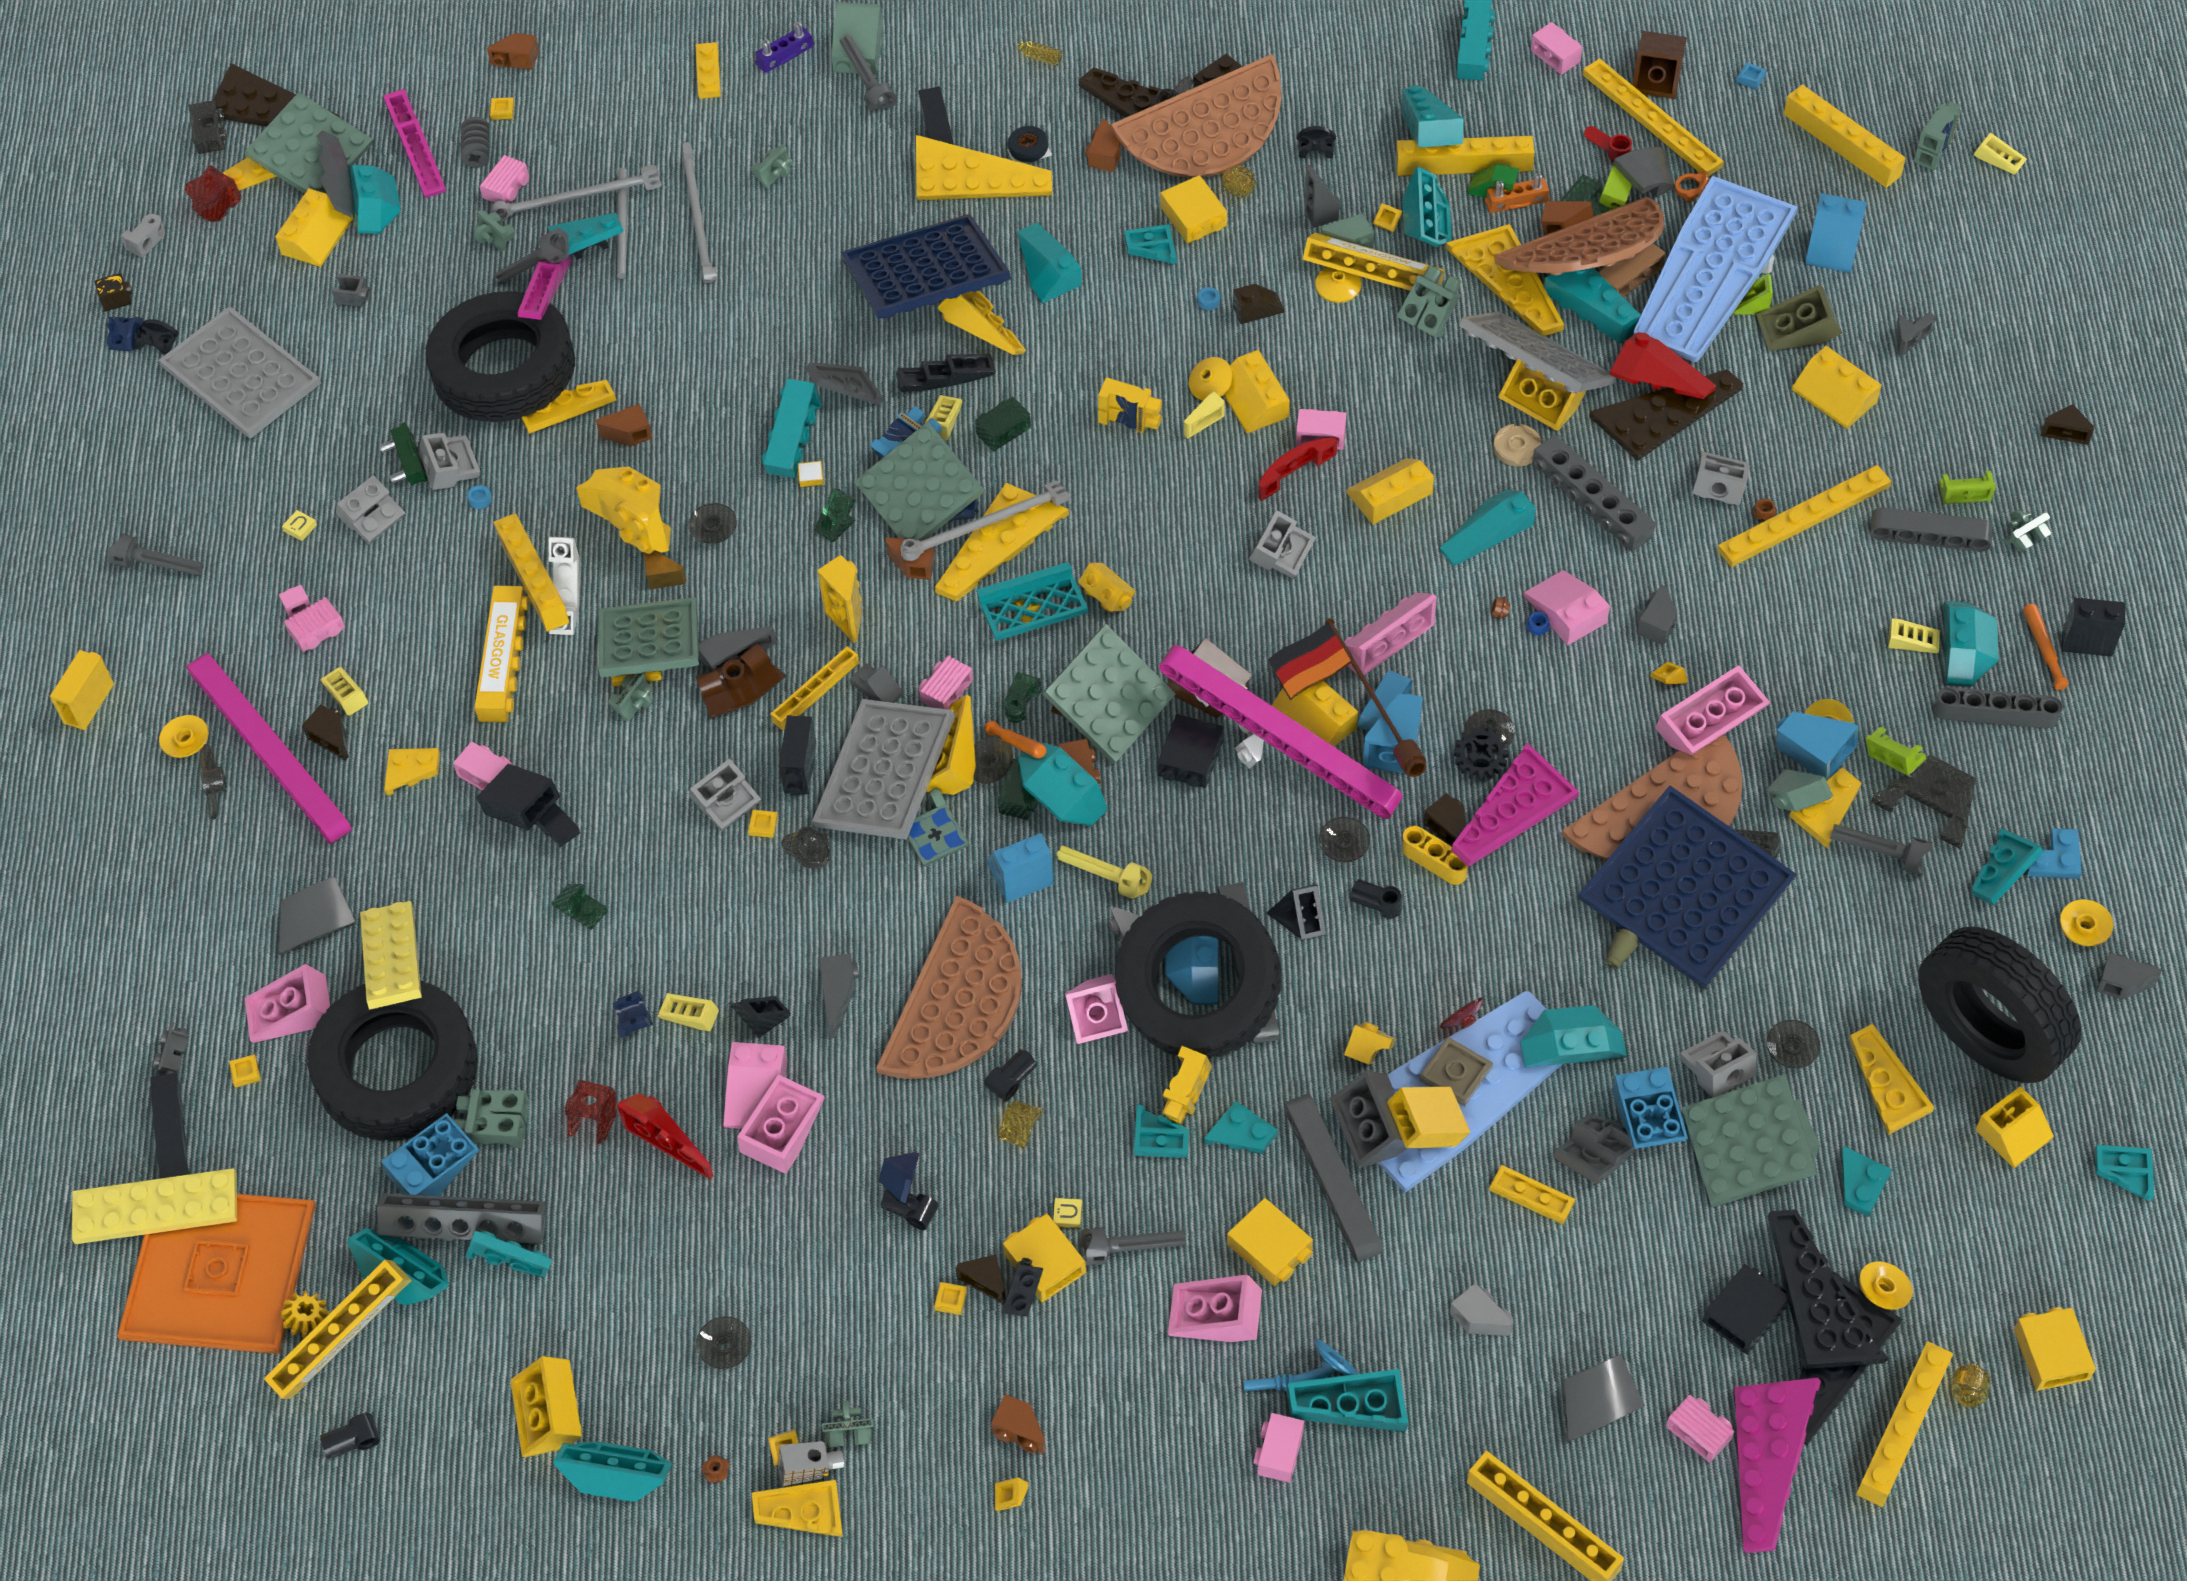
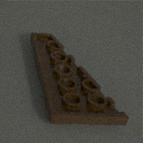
M231 63L208 109V114L212 118L267 127L296 94Z
M1094 67L1078 80L1081 88L1125 118L1178 95L1153 86H1149V88L1141 86L1138 81L1132 79L1128 82L1119 79L1116 74Z
M1726 369L1705 376L1716 385V389L1704 399L1677 394L1673 391V388L1667 387L1590 411L1589 418L1634 459L1639 461L1741 391L1744 383Z

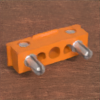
M1536 173L1534 180L1515 183L1513 191L1504 190V182L1497 181L1496 188L1487 189V197L1484 198L1489 213L1526 207L1550 200L1549 189L1541 173Z

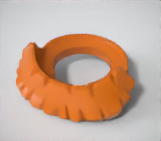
M1699 172L1697 174L1689 173L1680 176L1674 185L1676 194L1684 197L1686 202L1696 199L1702 194L1708 183V174L1706 172ZM1685 179H1693L1699 183V186L1696 189L1684 190L1680 188L1679 184Z

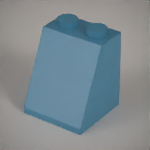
M1821 193L1805 264L1851 273L1867 202Z
M1398 693L1385 710L1402 740L1411 739L1418 744L1422 696ZM1382 715L1365 736L1363 766L1369 769L1404 773L1393 755V750L1398 742Z
M1792 711L1788 717L1784 716L1776 727L1777 749L1814 775L1824 776L1826 781L1835 774L1858 746V726L1854 723Z
M1041 833L996 850L986 860L1006 903L1054 885L1051 852Z

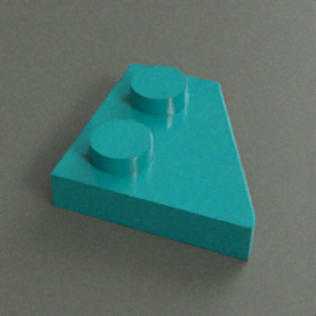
M1169 224L1124 230L1128 254L1171 264L1177 263Z
M1235 1101L1204 1137V1142L1208 1145H1213V1142L1229 1145L1231 1149H1246L1249 1152L1263 1154L1278 1136V1129Z
M1137 1105L1134 1156L1188 1158L1189 1129L1180 1124L1170 1122L1168 1118L1160 1114L1156 1116L1146 1111L1142 1105Z
M2096 1145L2094 1148L2095 1174L2147 1201L2154 1199L2151 1148Z
M1844 1146L1841 1152L1843 1163L1842 1183L1844 1185L1843 1204L1869 1217L1892 1169Z

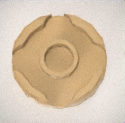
M1510 424L1497 432L1493 448L1495 455L1505 464L1516 467L1526 466L1533 462L1534 449L1541 444L1539 434L1527 425L1514 426V424Z

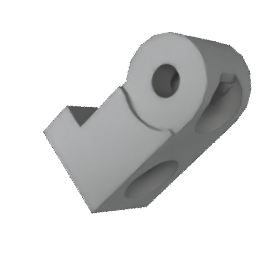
M148 214L132 232L126 230L121 234L125 249L143 258L165 235L161 217L157 214Z

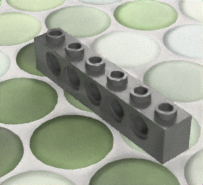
M1556 434L1534 449L1532 462L1534 467L1539 472H1543L1554 486L1561 488L1571 501L1579 504L1588 516H1592L1597 520L1605 531H1609L1616 537L1622 546H1626L1633 552L1654 536L1656 522Z
M383 1193L377 1206L378 1235H385L390 1238L405 1236L416 1239L441 1238L445 1241L454 1239L471 1241L475 1231H487L494 1234L497 1239L505 1242L514 1241L533 1245L536 1243L542 1244L546 1230V1205L543 1201ZM403 1216H408V1217H410L412 1220H408V1219L404 1218ZM431 1218H437L439 1221H434ZM458 1219H463V1220H465L466 1222H465V1223L460 1222ZM485 1220H489L494 1224L486 1223ZM512 1222H518L521 1225H515Z

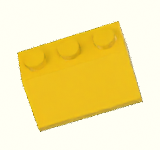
M308 188L275 236L281 255L321 267L354 219L353 215L349 217L335 210L326 193Z
M1825 346L1810 359L1792 386V390L1841 426L1848 429L1878 402L1882 384L1831 348Z
M1256 350L1237 357L1230 365L1233 371L1232 384L1223 396L1246 434L1289 418L1290 400L1260 351Z
M1517 359L1498 398L1559 431L1578 409L1586 391L1569 392L1564 388V384L1559 381L1552 382L1546 379L1544 373L1539 370L1533 371L1524 366L1525 362Z
M1405 458L1346 489V493L1372 525L1433 494L1434 475L1421 460Z
M839 555L817 570L824 613L855 643L858 641L862 616V598L859 594L860 584L856 575L858 570L852 561H847L842 555Z
M1324 681L1304 690L1291 701L1283 688L1271 705L1333 747L1358 728L1359 712Z
M542 1356L510 1380L522 1457L556 1451L560 1449L562 1444H572L582 1437L570 1360Z

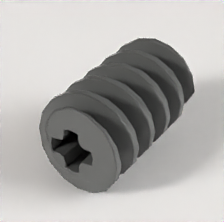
M481 117L468 118L461 125V159L470 167H483L489 161V123Z

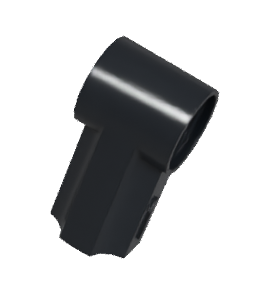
M1360 879L1355 881L1350 901L1378 910L1387 919L1396 918L1401 914L1402 895L1398 888L1394 886L1383 888ZM1393 901L1394 903L1388 904L1386 902Z
M1019 1049L1001 1068L996 1067L988 1074L984 1081V1086L1006 1102L1015 1095L1020 1083L1037 1067V1062L1029 1052Z
M888 1189L884 1192L880 1204L882 1209L905 1218L910 1225L920 1230L927 1229L939 1207V1204L933 1198L924 1194L915 1196L909 1193L906 1203L900 1202Z
M362 1413L352 1417L347 1425L320 1435V1441L329 1460L354 1449H370L379 1444L380 1437L373 1415L371 1413Z

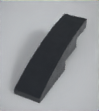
M940 86L918 90L928 138L954 145Z
M991 354L946 355L944 361H922L921 366L918 368H898L896 377L901 392L923 391L979 380L995 375L996 370Z
M555 803L535 823L559 847H562L580 834L579 827Z
M178 1073L150 1077L153 1124L160 1179L189 1175L186 1150L188 1149L184 1129L186 1122Z

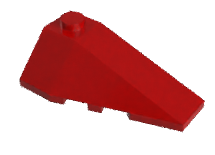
M1641 332L1636 333L1625 342L1610 370V375L1631 384L1638 385L1639 381L1651 383L1654 389L1669 387L1673 388V391L1677 394L1704 399L1716 389V385L1661 341Z
M638 1093L621 1100L617 1104L625 1130L706 1178L712 1179L714 1175L710 1163L665 1111L660 1101L653 1096L646 1097Z

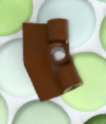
M755 643L739 656L737 660H729L723 665L722 669L698 675L696 679L709 716L713 718L753 704L784 679L786 675L770 662V658L764 649ZM732 673H740L736 677H729Z

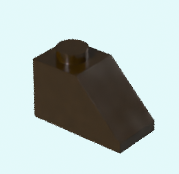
M1257 284L1233 289V308L1240 324L1284 313V307L1277 292Z
M320 704L302 725L308 740L346 761L349 758L346 731L341 719L342 715L336 709H328Z
M1445 793L1425 810L1423 824L1441 840L1452 846L1465 828V808L1458 799L1452 798Z

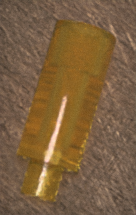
M1032 41L1027 43L1020 42L1018 45V50L1024 52L1026 57L1056 66L1061 62L1062 50Z

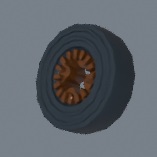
M1023 126L1011 133L1008 139V149L1016 160L1033 162L1046 154L1048 138L1045 132L1038 127Z

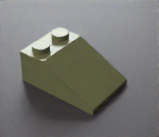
M1821 284L1756 314L1769 351L1821 344L1843 334L1831 300Z

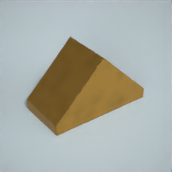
M656 550L651 554L644 552L646 575L650 589L683 585L687 582L683 566Z

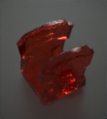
M212 165L203 172V175L185 184L186 188L184 190L192 199L193 210L210 222L221 221L226 216L227 209L233 208L241 200V194L235 181Z
M578 1080L572 1096L567 1099L565 1105V1115L568 1117V1135L571 1137L575 1136L584 1117L596 1121V1144L606 1141L614 1119L617 1117L615 1090L609 1086ZM587 1096L595 1097V1103L587 1105Z

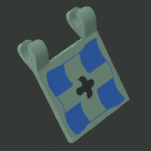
M938 788L930 791V801L935 809L916 817L908 835V840L923 867L969 846L966 837Z

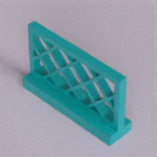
M1069 562L976 590L978 606L987 620L995 641L1089 613L1086 602L1072 574ZM1070 585L1072 587L1069 593L1058 590ZM1044 593L1049 594L1045 600L1035 597ZM1054 596L1064 599L1061 605L1051 602ZM1020 599L1025 601L1022 607L1012 604ZM1069 601L1079 603L1080 607L1074 609L1067 608L1066 606ZM1031 603L1042 605L1038 612L1026 609ZM998 607L1002 608L999 614L989 612V610ZM1046 608L1056 611L1051 616L1043 614ZM1008 610L1018 613L1015 619L1005 617L1004 615ZM1023 615L1033 618L1028 623L1020 622ZM1000 622L1010 625L1008 629L999 632L997 630Z

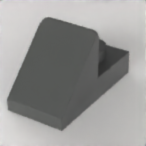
M1928 312L1922 318L1918 317L1913 323L1902 315H1898L1895 333L1899 356L1905 355L1933 331L1936 320L1935 315Z
M865 663L850 678L852 686L874 701L895 703L903 695L902 689L883 666L876 670Z

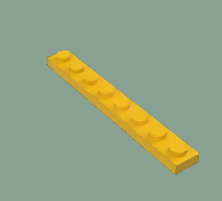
M1599 58L1583 69V76L1698 172H1706L1710 176L1723 167L1724 161L1603 60Z
M1876 465L1719 544L1717 551L1730 567H1733L1889 488L1892 481Z

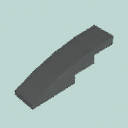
M322 130L317 135V138L324 152L318 158L325 174L319 179L334 209L351 217L353 215V192L346 157L339 139Z

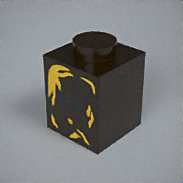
M121 273L94 280L98 297L105 312L132 304L129 296L133 294L130 282L124 281Z

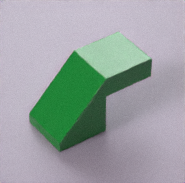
M1496 164L1474 174L1467 194L1485 198L1487 197V189L1496 188L1497 181L1504 182V190L1513 191L1519 175V169Z

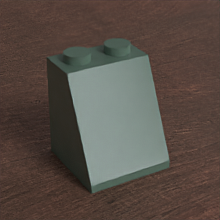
M837 2L831 55L833 72L858 73L840 43V39L844 38L845 35H850L873 74H877L884 38L880 4Z

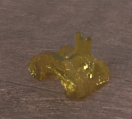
M1013 1100L1011 1105H1007V1109L1004 1112V1120L998 1133L999 1138L1025 1148L1029 1143L1034 1124L1042 1116L1043 1108H1035Z

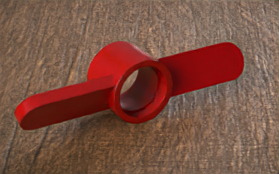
M1589 126L1584 131L1586 139L1608 152V158L1612 162H1614L1615 158L1631 152L1632 140L1626 135L1618 134L1611 138L1594 126Z

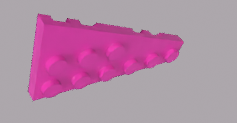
M1526 743L1520 755L1512 762L1511 767L1493 788L1482 807L1477 810L1474 818L1455 840L1451 851L1470 867L1578 797L1579 791L1534 748Z
M1819 1378L1735 1387L1743 1550L1746 1553L1775 1551L1783 1522L1782 1515L1786 1500H1789L1792 1478L1796 1474L1806 1438L1809 1416L1813 1412V1401L1821 1383Z

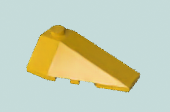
M970 291L960 294L957 298L944 299L939 305L938 309L943 313L942 317L947 322L1012 355L1024 354L1026 352V349L1014 333L1003 327L1002 324L1005 321L1001 316H996L991 311L994 306L980 291Z
M967 694L951 703L948 710H953L955 718L926 792L938 788L941 794L955 795L962 790L968 789L973 784L976 764L971 697Z

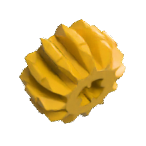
M306 1290L303 1291L302 1297L294 1292L291 1300L284 1302V1310L281 1311V1318L284 1319L283 1327L284 1329L292 1328V1336L302 1332L301 1336L304 1339L307 1336V1332L311 1333L329 1315V1311L325 1309L326 1301H318L319 1295L317 1292L311 1297L308 1296Z

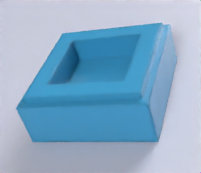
M1746 62L1738 74L1736 82L1757 90L1765 78L1767 70Z

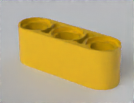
M1410 826L1403 832L1402 852L1406 857L1450 884L1459 885L1466 880L1468 866L1451 851L1452 846L1418 826ZM1431 854H1437V855H1439V856H1438V857H1434V856H1431ZM1453 867H1458V868H1460V870H1455V869H1452V868H1453Z

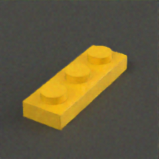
M718 43L696 44L699 99L721 97Z

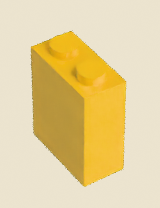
M1200 175L1160 192L1161 209L1187 244L1227 226V210Z
M79 650L51 693L50 698L64 724L86 730L113 687L114 682L103 662V658L95 652L88 653Z
M1401 1087L1387 1101L1406 1148L1456 1147L1471 1133L1451 1087Z
M1266 1198L1227 1233V1245L1274 1287L1280 1281H1287L1293 1274L1294 1268L1299 1263L1304 1264L1313 1254V1239Z
M1048 1214L1041 1218L1036 1217L1032 1219L1026 1228L1020 1232H1013L1003 1243L1004 1255L1015 1269L1017 1263L1022 1258H1029L1032 1260L1033 1267L1044 1269L1035 1293L1042 1303L1086 1273L1085 1260Z
M2056 1307L2044 1314L2028 1313L2019 1318L2014 1332L2036 1391L2091 1379L2096 1368L2073 1308L2063 1309L2062 1307Z

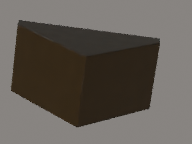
M2071 404L2045 418L2040 436L2089 445L2094 426L2074 404Z
M996 1254L957 1264L955 1270L958 1280L1001 1304L1005 1303V1288Z

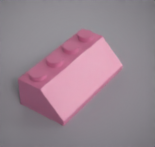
M1415 593L1409 598L1402 599L1398 606L1391 611H1385L1377 621L1367 624L1360 633L1344 641L1363 675L1370 672L1434 626L1437 597L1434 594ZM1349 664L1348 667L1356 673L1352 664Z
M1738 665L1663 713L1655 729L1670 747L1693 755L1770 705V701Z

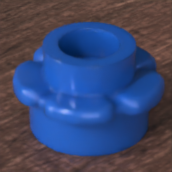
M1542 612L1532 613L1528 618V622H1526V628L1534 635H1542L1543 632H1548L1550 629L1549 619Z

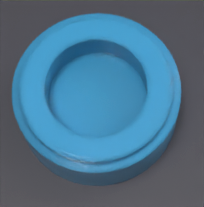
M1212 287L1202 288L1197 294L1198 306L1204 310L1217 308L1220 304L1219 291Z
M477 485L468 491L467 499L472 508L483 509L492 502V495L488 487Z

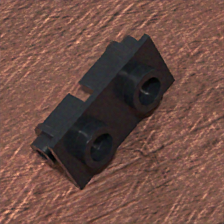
M1022 1258L1017 1263L1002 1309L1003 1314L1028 1316L1044 1270L1041 1267H1033L1032 1260L1029 1258Z

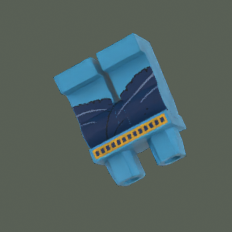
M914 406L907 414L901 411L897 416L898 418L891 423L885 434L879 440L875 439L871 443L870 447L875 454L882 459L922 427L920 423L926 417L922 410ZM930 418L928 422L939 434L942 429L941 425L933 418Z

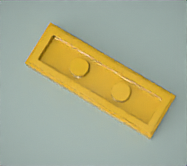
M1503 1165L1500 1166L1489 1188V1191L1563 1225L1575 1203V1198Z

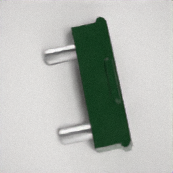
M402 423L401 426L390 430L393 440L385 442L379 447L382 452L396 447L403 470L391 475V482L395 483L407 478L412 486L422 481L426 482L428 478L420 460L414 436L408 425Z

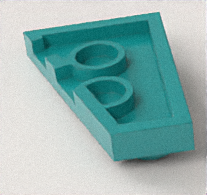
M616 212L547 226L549 232L559 228L567 233L569 236V255L624 232Z
M2003 828L1998 833L1999 839L1996 845H1992L1989 851L1990 858L1987 864L1982 866L1971 889L1975 897L1992 905H1995L2043 853L2041 845Z
M487 1231L474 1232L465 1258L474 1260L475 1255L485 1257L488 1264L496 1266L504 1262L509 1263V1266L516 1271L544 1278L553 1260L547 1258V1255L541 1251L533 1250L531 1252L523 1249L517 1242L499 1240L494 1234Z

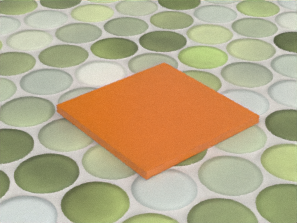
M237 1194L236 1222L144 1234L117 1335L119 1340L280 1354L286 1331L283 1327L284 1319L281 1318V1311L284 1310V1302L291 1300L292 1294H294L316 1207L315 1201Z

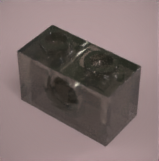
M215 100L189 104L193 142L198 154L225 150L224 141L228 140L225 127H222V122L225 121L223 109L218 108Z

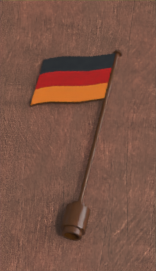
M1327 619L1325 625L1317 631L1282 648L1268 659L1290 701L1304 690L1334 676L1346 666L1352 664L1398 742L1393 750V755L1403 772L1410 777H1417L1424 773L1427 767L1426 758L1414 740H1402L1335 628V621L1333 619Z

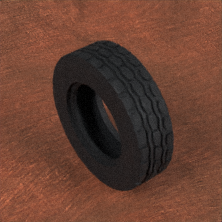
M499 291L479 295L452 308L436 323V326L429 335L425 348L427 367L440 400L453 412L471 420L483 422H503L520 419L522 416L531 415L549 405L569 384L575 367V353L566 321L560 311L550 303L541 320L518 317V310L525 296L524 292L520 293L518 291ZM521 339L536 346L533 354L525 363L504 373L482 374L466 367L468 359L477 349L496 340Z
M1185 892L1176 894L1175 897L1171 898L1170 896L1158 901V904L1155 906L1153 904L1143 912L1141 917L1138 916L1132 923L1131 929L1126 932L1121 941V948L1119 947L1117 965H1115V986L1125 1014L1148 1042L1174 1056L1178 1055L1181 1047L1184 1046L1206 1055L1208 1059H1212V1056L1220 1057L1230 1054L1232 1050L1240 1049L1246 1045V1042L1252 1041L1261 1032L1260 1029L1262 1027L1265 1028L1272 1017V1011L1274 1012L1279 1000L1278 995L1281 992V963L1276 947L1266 928L1247 907H1243L1241 903L1232 898L1228 899L1226 896L1217 893ZM1208 936L1220 939L1237 952L1240 961L1239 982L1230 999L1218 1009L1201 1015L1182 1014L1166 1006L1161 1001L1157 990V974L1165 955L1176 944L1192 937Z
M1976 926L1958 928L1952 931L1920 964L1918 973L1919 989L1930 1014L1955 1045L1975 1060V1062L1991 1072L2012 1081H2019L2020 1083L2041 1082L2057 1070L2078 1047L2081 1040V1021L2070 995L2043 962L2022 945H2019L2005 935L2003 936L1993 930ZM1982 989H1984L1992 996H1994L1997 1000H1999L2009 1010V1012L2013 1015L2016 1021H2014L2006 1014H2004L2001 1010H1999L1989 1000V998L1985 995Z
M420 980L422 998L369 1010L366 999V985L363 984L341 996L321 1016L309 1041L307 1066L311 1082L324 1109H326L335 1122L338 1121V1125L349 1132L352 1131L355 1135L363 1138L369 1137L372 1140L394 1141L412 1138L446 1113L451 1117L454 1114L453 1112L457 1110L458 1096L469 1095L478 1067L476 1064L478 1062L476 1043L462 1009L449 994L443 990L441 991L439 987ZM396 1027H408L417 1029L433 1039L435 1045L434 1054L429 1066L419 1078L404 1087L386 1091L374 1090L359 1084L352 1078V1065L358 1050L369 1038L381 1031Z

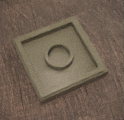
M1447 1037L1419 1076V1081L1429 1087H1451L1457 1102L1465 1107L1492 1069L1493 1062Z

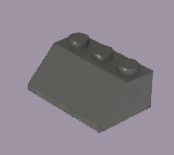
M1366 1070L1330 1098L1358 1168L1397 1157L1408 1149L1404 1145L1387 1104V1101L1395 1092L1388 1075L1385 1073Z

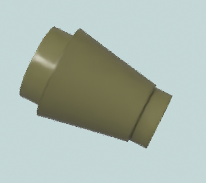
M1620 929L1619 933L1617 932L1614 935L1605 962L1610 967L1619 969L1638 947V937L1629 930Z

